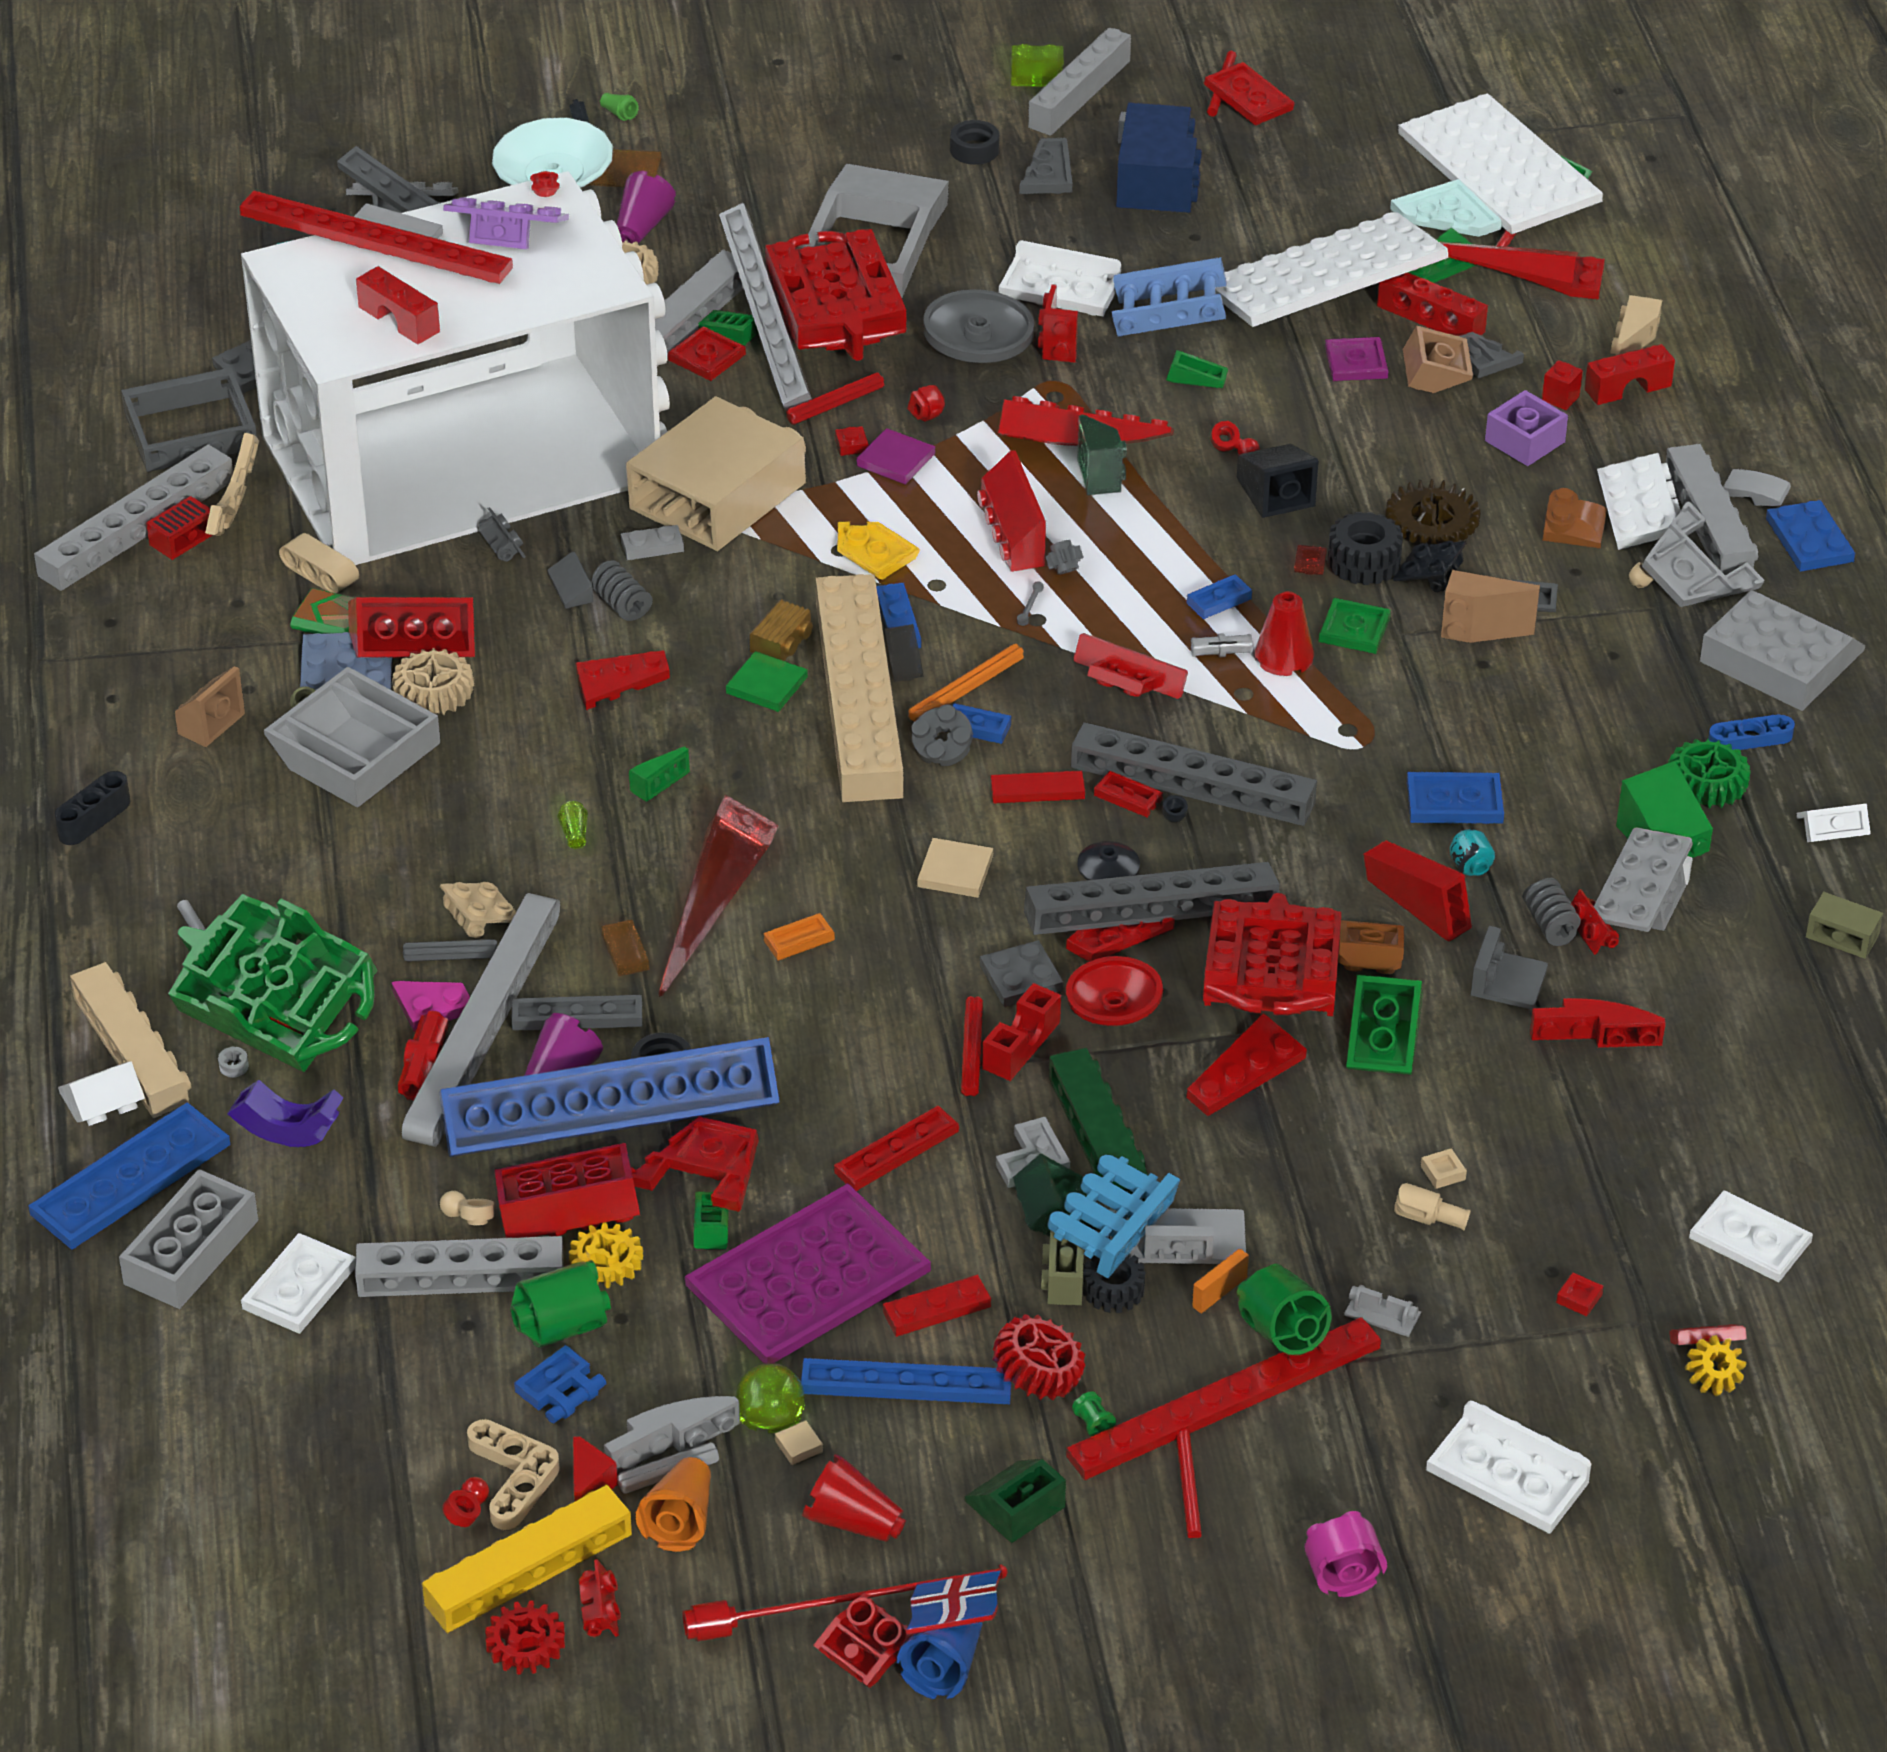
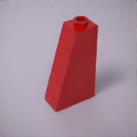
M1387 840L1363 854L1367 880L1443 939L1450 942L1472 928L1465 875Z

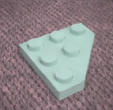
M1459 179L1391 200L1390 209L1393 212H1398L1418 226L1445 231L1452 227L1458 233L1478 237L1501 230L1502 220Z

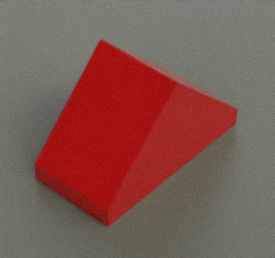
M573 1437L575 1501L605 1485H608L611 1490L618 1485L616 1461L582 1437Z

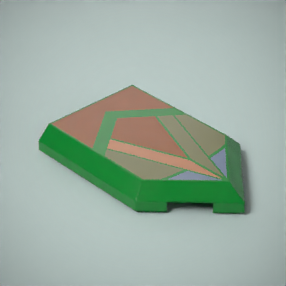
M311 588L292 616L290 626L292 629L313 634L349 632L348 601L354 599V597Z

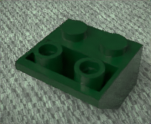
M1043 1459L1019 1460L967 1494L965 1502L1012 1544L1065 1508L1066 1479Z

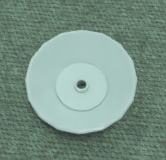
M543 118L522 124L505 134L493 149L492 166L500 179L510 185L531 181L530 176L541 171L555 172L557 174L569 171L581 188L599 178L612 162L613 145L605 132L588 122L571 118Z

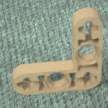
M486 1419L475 1421L467 1429L468 1447L479 1456L514 1470L489 1505L490 1519L493 1526L501 1530H511L523 1521L558 1475L560 1470L559 1454L553 1447ZM509 1446H519L523 1449L516 1455H509L504 1452ZM521 1483H530L534 1486L528 1492H519L515 1489ZM511 1500L513 1501V1502H512V1512L508 1511L509 1508L511 1507Z

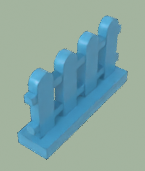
M1103 1155L1099 1160L1097 1169L1104 1177L1102 1178L1092 1173L1086 1174L1083 1177L1081 1189L1088 1195L1085 1197L1077 1192L1069 1193L1064 1207L1071 1213L1070 1216L1060 1211L1051 1213L1048 1228L1055 1233L1054 1238L1062 1241L1065 1238L1084 1249L1085 1256L1089 1258L1093 1256L1098 1257L1100 1262L1096 1272L1109 1278L1145 1236V1225H1154L1173 1203L1180 1182L1179 1178L1168 1173L1161 1182H1158V1176L1152 1173L1147 1176L1128 1165L1129 1160L1122 1156L1117 1159L1111 1155ZM1114 1181V1182L1118 1183L1119 1185H1121V1186L1125 1187L1126 1189L1132 1191L1133 1194H1130V1193L1124 1191L1123 1189H1121V1188L1117 1187L1116 1185L1112 1184V1182ZM1098 1200L1102 1202L1103 1204L1116 1210L1117 1213H1113L1112 1211L1096 1203V1201ZM1082 1219L1083 1221L1089 1223L1090 1225L1096 1227L1101 1231L1098 1233L1097 1231L1079 1222V1220Z

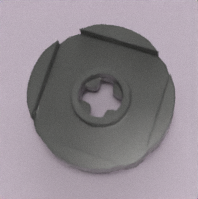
M942 705L925 712L912 725L914 749L917 755L926 763L931 764L932 762L940 763L941 766H950L961 761L970 751L973 739L970 721L962 712L955 710L951 705ZM939 732H949L947 734V741L943 742L942 739L935 740Z

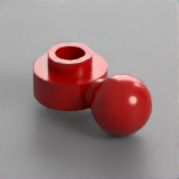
M1230 421L1218 422L1212 429L1211 443L1220 451H1230L1236 448L1238 454H1244L1260 450V446L1255 439L1239 438L1240 432L1238 427ZM1220 436H1228L1229 441H1222Z
M480 1477L468 1478L462 1484L461 1490H455L448 1496L443 1503L442 1509L450 1523L460 1527H469L474 1523L481 1513L480 1504L485 1502L489 1496L487 1482Z

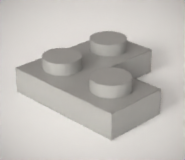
M1046 1117L1014 1125V1135L1022 1149L996 1156V1167L1008 1188L1070 1171V1160Z

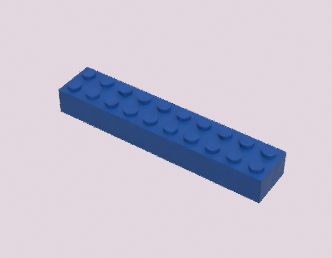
M769 1037L451 1087L439 1091L449 1157L691 1119L699 1116L703 1117L776 1105L780 1102Z

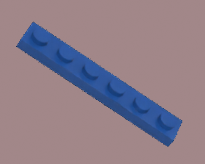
M804 1358L801 1394L1010 1404L1012 1382H1005V1374L996 1371L997 1368Z

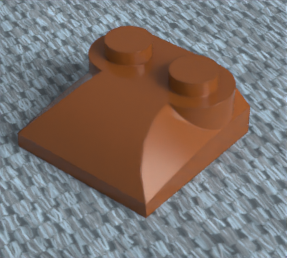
M1568 488L1554 490L1549 497L1543 541L1601 548L1607 508L1593 502L1579 500L1578 495Z
M1341 920L1338 962L1344 965L1346 970L1361 971L1363 968L1376 969L1377 972L1382 974H1392L1395 970L1402 967L1404 926Z

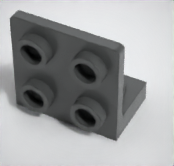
M1489 926L1474 967L1471 996L1533 1009L1548 969V963L1504 953L1505 942H1500L1501 928Z

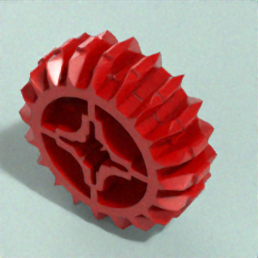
M1024 1314L1022 1318L1014 1317L1012 1321L1006 1323L1001 1328L992 1349L994 1351L992 1360L997 1363L996 1371L1005 1374L1004 1381L1015 1384V1390L1023 1389L1026 1391L1027 1397L1033 1393L1036 1394L1039 1400H1042L1045 1396L1054 1400L1057 1396L1065 1397L1067 1393L1078 1385L1084 1373L1086 1365L1084 1358L1086 1354L1080 1350L1082 1343L1073 1341L1074 1333H1066L1063 1330V1325L1057 1326L1053 1324L1051 1318L1044 1321L1038 1314L1034 1318Z

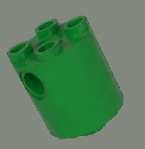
M592 1260L587 1262L581 1261L519 1281L516 1284L510 1308L511 1317L517 1331L528 1336L534 1346L540 1348L603 1327L607 1323L605 1311L611 1310V1302L605 1290L600 1291L597 1283L598 1271L595 1263Z
M1272 1264L1256 1271L1247 1281H1243L1237 1289L1240 1315L1244 1321L1278 1350L1288 1355H1301L1313 1350L1323 1341L1330 1329L1331 1309L1324 1296L1280 1264Z

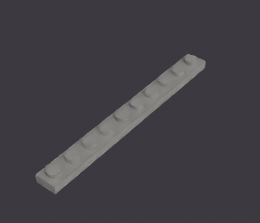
M744 203L720 213L719 216L782 404L787 411L789 408L809 401L812 398L748 210Z

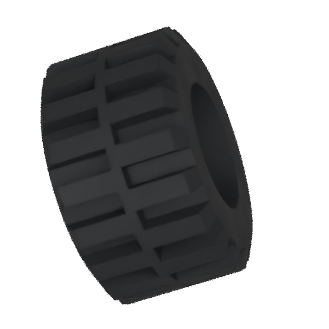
M1355 512L1353 515L1347 514L1344 515V518L1337 519L1335 524L1331 526L1329 536L1328 565L1332 568V572L1335 575H1340L1342 580H1349L1353 584H1379L1382 580H1390L1392 575L1397 574L1401 564L1403 533H1401L1399 525H1395V521L1392 519H1386V516L1382 514L1376 515L1374 512Z

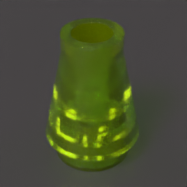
M567 802L560 807L557 818L566 836L568 846L573 849L582 848L586 845L588 811L580 802Z

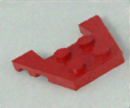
M699 1116L669 1139V1146L661 1152L653 1151L645 1157L646 1163L637 1170L633 1167L631 1168L634 1186L653 1191L669 1168L715 1180H722L711 1194L713 1206L739 1212L742 1209L759 1141L757 1130Z

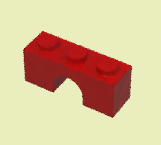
M379 266L356 278L358 306L360 309L378 320L392 312L397 321L398 333L417 345L440 332L438 303Z
M1663 344L1588 362L1584 390L1597 405L1622 399L1625 386L1633 379H1636L1647 393L1671 387L1675 359Z
M1033 983L1017 1001L1016 1015L1012 1025L1008 1026L999 1022L983 1041V1070L1011 1081L1060 1023L1061 994Z

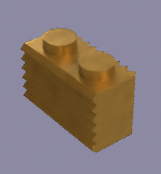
M782 599L779 600L750 633V652L754 653L757 651L786 661L787 657L794 655L798 644L802 640L807 639L812 632L813 624L810 619V610L808 608L804 609L803 606H795L793 603L789 604L788 601L784 602Z

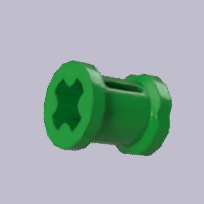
M1094 1391L1082 1394L1072 1405L1073 1413L1082 1418L1087 1425L1086 1431L1090 1437L1108 1430L1116 1424V1418L1111 1412H1107L1101 1404V1397Z

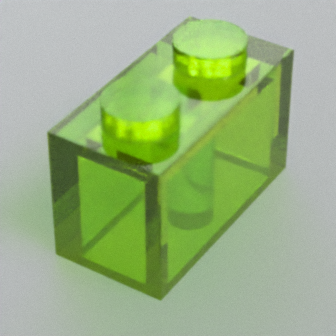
M1052 44L1045 46L1012 45L1011 86H1046L1063 70V46Z

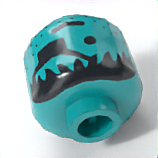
M1467 829L1459 832L1453 838L1449 848L1450 856L1458 870L1467 876H1479L1486 873L1495 860L1493 847L1484 833L1478 830Z

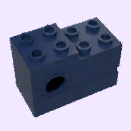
M1128 103L1118 160L1116 207L1191 213L1192 202L1197 203L1198 187L1200 186L1201 175L1199 166L1201 165L1202 149H1197V138H1193L1195 118H1191V107Z

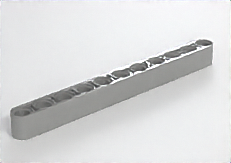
M527 893L405 1116L402 1126V1138L404 1140L433 1147L439 1144L445 1133L439 1091L445 1088L471 1084L512 1007V998H517L556 925L560 913V901L558 899Z

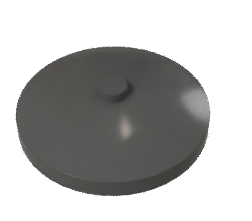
M961 290L943 295L928 306L924 313L923 332L929 344L944 355L967 362H998L1020 354L1030 345L1034 333V319L1027 307L1008 295L989 290Z

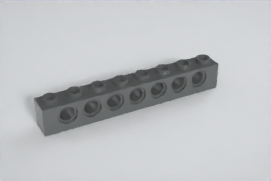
M1085 722L1072 744L1071 768L1105 776L1109 771H1113L1154 789L1305 826L1316 801L1317 780Z
M1269 862L1028 886L1025 893L1024 914L1033 935L1114 927L1120 924L1133 925L1139 924L1141 921L1143 923L1161 922L1164 918L1169 917L1175 920L1209 917L1213 915L1214 901L1232 899L1238 902L1268 903L1274 893H1279L1280 884Z

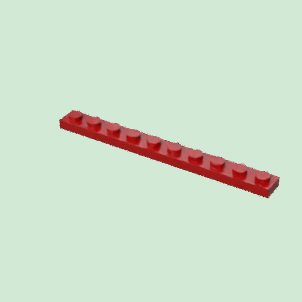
M254 190L239 206L241 216L257 221L275 224L283 228H290L305 232L306 234L331 239L332 241H339L385 255L407 259L411 262H418L464 276L486 280L491 283L500 284L513 269L512 258Z
M1360 1317L1329 1331L1323 1341L1309 1352L1301 1355H1288L1281 1352L1067 1447L1066 1457L1085 1481L1176 1440V1436L1182 1430L1188 1429L1190 1433L1376 1351L1380 1349L1381 1339L1365 1319Z

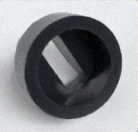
M1172 795L1167 797L1163 802L1162 808L1165 819L1173 823L1182 821L1187 814L1188 804L1181 796Z

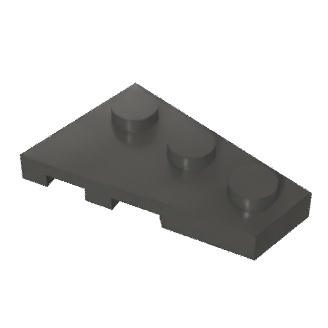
M1067 138L1040 139L1033 154V161L1027 167L1025 178L1019 185V194H1062L1072 192L1073 183Z

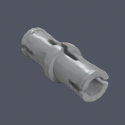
M1220 633L1217 637L1191 638V653L1193 657L1216 654L1219 657H1226V654L1252 653L1253 650L1251 634L1225 636L1224 633Z

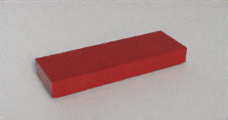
M1082 771L991 775L990 783L994 804L1085 799Z

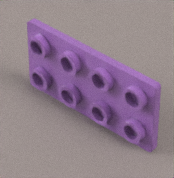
M466 197L452 199V203L445 204L443 207V211L471 214L469 243L528 249L531 220L553 223L569 220V214L561 213L562 208L544 206V208L533 210V205L522 203L505 207V202L494 200L476 204L477 199Z

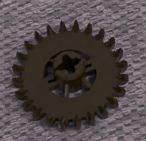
M1420 479L1417 490L1409 482L1407 492L1404 491L1402 486L1398 488V495L1396 492H1392L1391 498L1387 500L1385 516L1387 519L1395 521V525H1399L1401 533H1403V539L1409 537V542L1412 543L1419 541L1420 544H1440L1445 541L1459 542V539L1465 540L1468 538V535H1472L1475 532V528L1479 526L1481 511L1478 508V501L1473 502V494L1466 498L1465 488L1459 494H1456L1455 483L1447 491L1445 490L1444 480L1439 488H1435L1433 479L1430 480L1428 488H1425Z

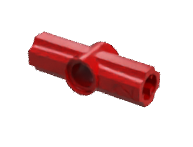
M428 1011L427 1014L421 1015L414 1038L409 1039L406 1043L404 1067L398 1082V1093L404 1095L407 1100H415L443 1048L442 1045L449 1023L448 1018L443 1017L440 1012Z

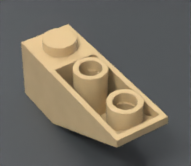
M1629 296L1627 306L1622 305L1615 337H1613L1611 354L1620 355L1640 350L1656 338L1662 300Z

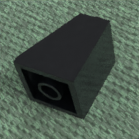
M1290 443L1239 454L1236 477L1260 516L1265 518L1315 507L1319 461L1316 457Z

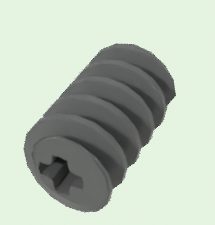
M609 560L602 563L595 570L591 580L592 588L622 619L634 621L649 611L652 605V596L649 592H646L644 587L630 573H627L626 569L619 562Z
M1545 878L1528 886L1523 892L1522 898L1548 943L1553 946H1562L1571 942L1577 934V928L1580 925L1581 919L1558 880Z

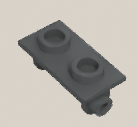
M489 507L488 510L492 516L480 521V534L483 535L500 560L510 561L513 555L518 552L525 558L526 556L519 548L524 544L514 529L511 532L507 531L511 526L501 513L496 516Z

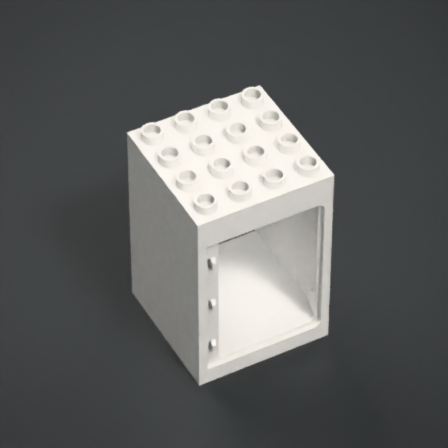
M569 171L558 173L559 179L557 182L560 184V188L554 195L549 197L536 195L531 189L532 181L466 197L477 199L476 204L494 200L505 202V207L516 205V203L533 205V210L550 206L562 208L561 213L569 214V220L558 223L531 220L528 249L469 243L471 214L443 211L444 205L452 203V200L402 213L441 224L443 226V234L438 238L440 240L512 258L513 269L500 284L471 276H464L418 262H411L407 259L385 255L339 241H332L331 239L316 235L241 253L263 440L320 541L349 558L355 565L478 532L480 521L492 516L488 510L489 507L496 516L502 513L508 523L627 491L626 462L668 432L664 423L659 422V412L669 409V395L663 379L657 376V366L666 364L668 356L664 339L661 333L655 330V319L665 316V302L662 292L657 283L645 284L642 265L636 252H623L622 240L616 223L613 220L602 221L600 205L595 192L592 189L582 191ZM379 266L438 303L440 332L417 345L398 333L397 321L392 312L378 320L360 309L358 306L356 278ZM528 334L527 341L521 345L353 389L352 380Z

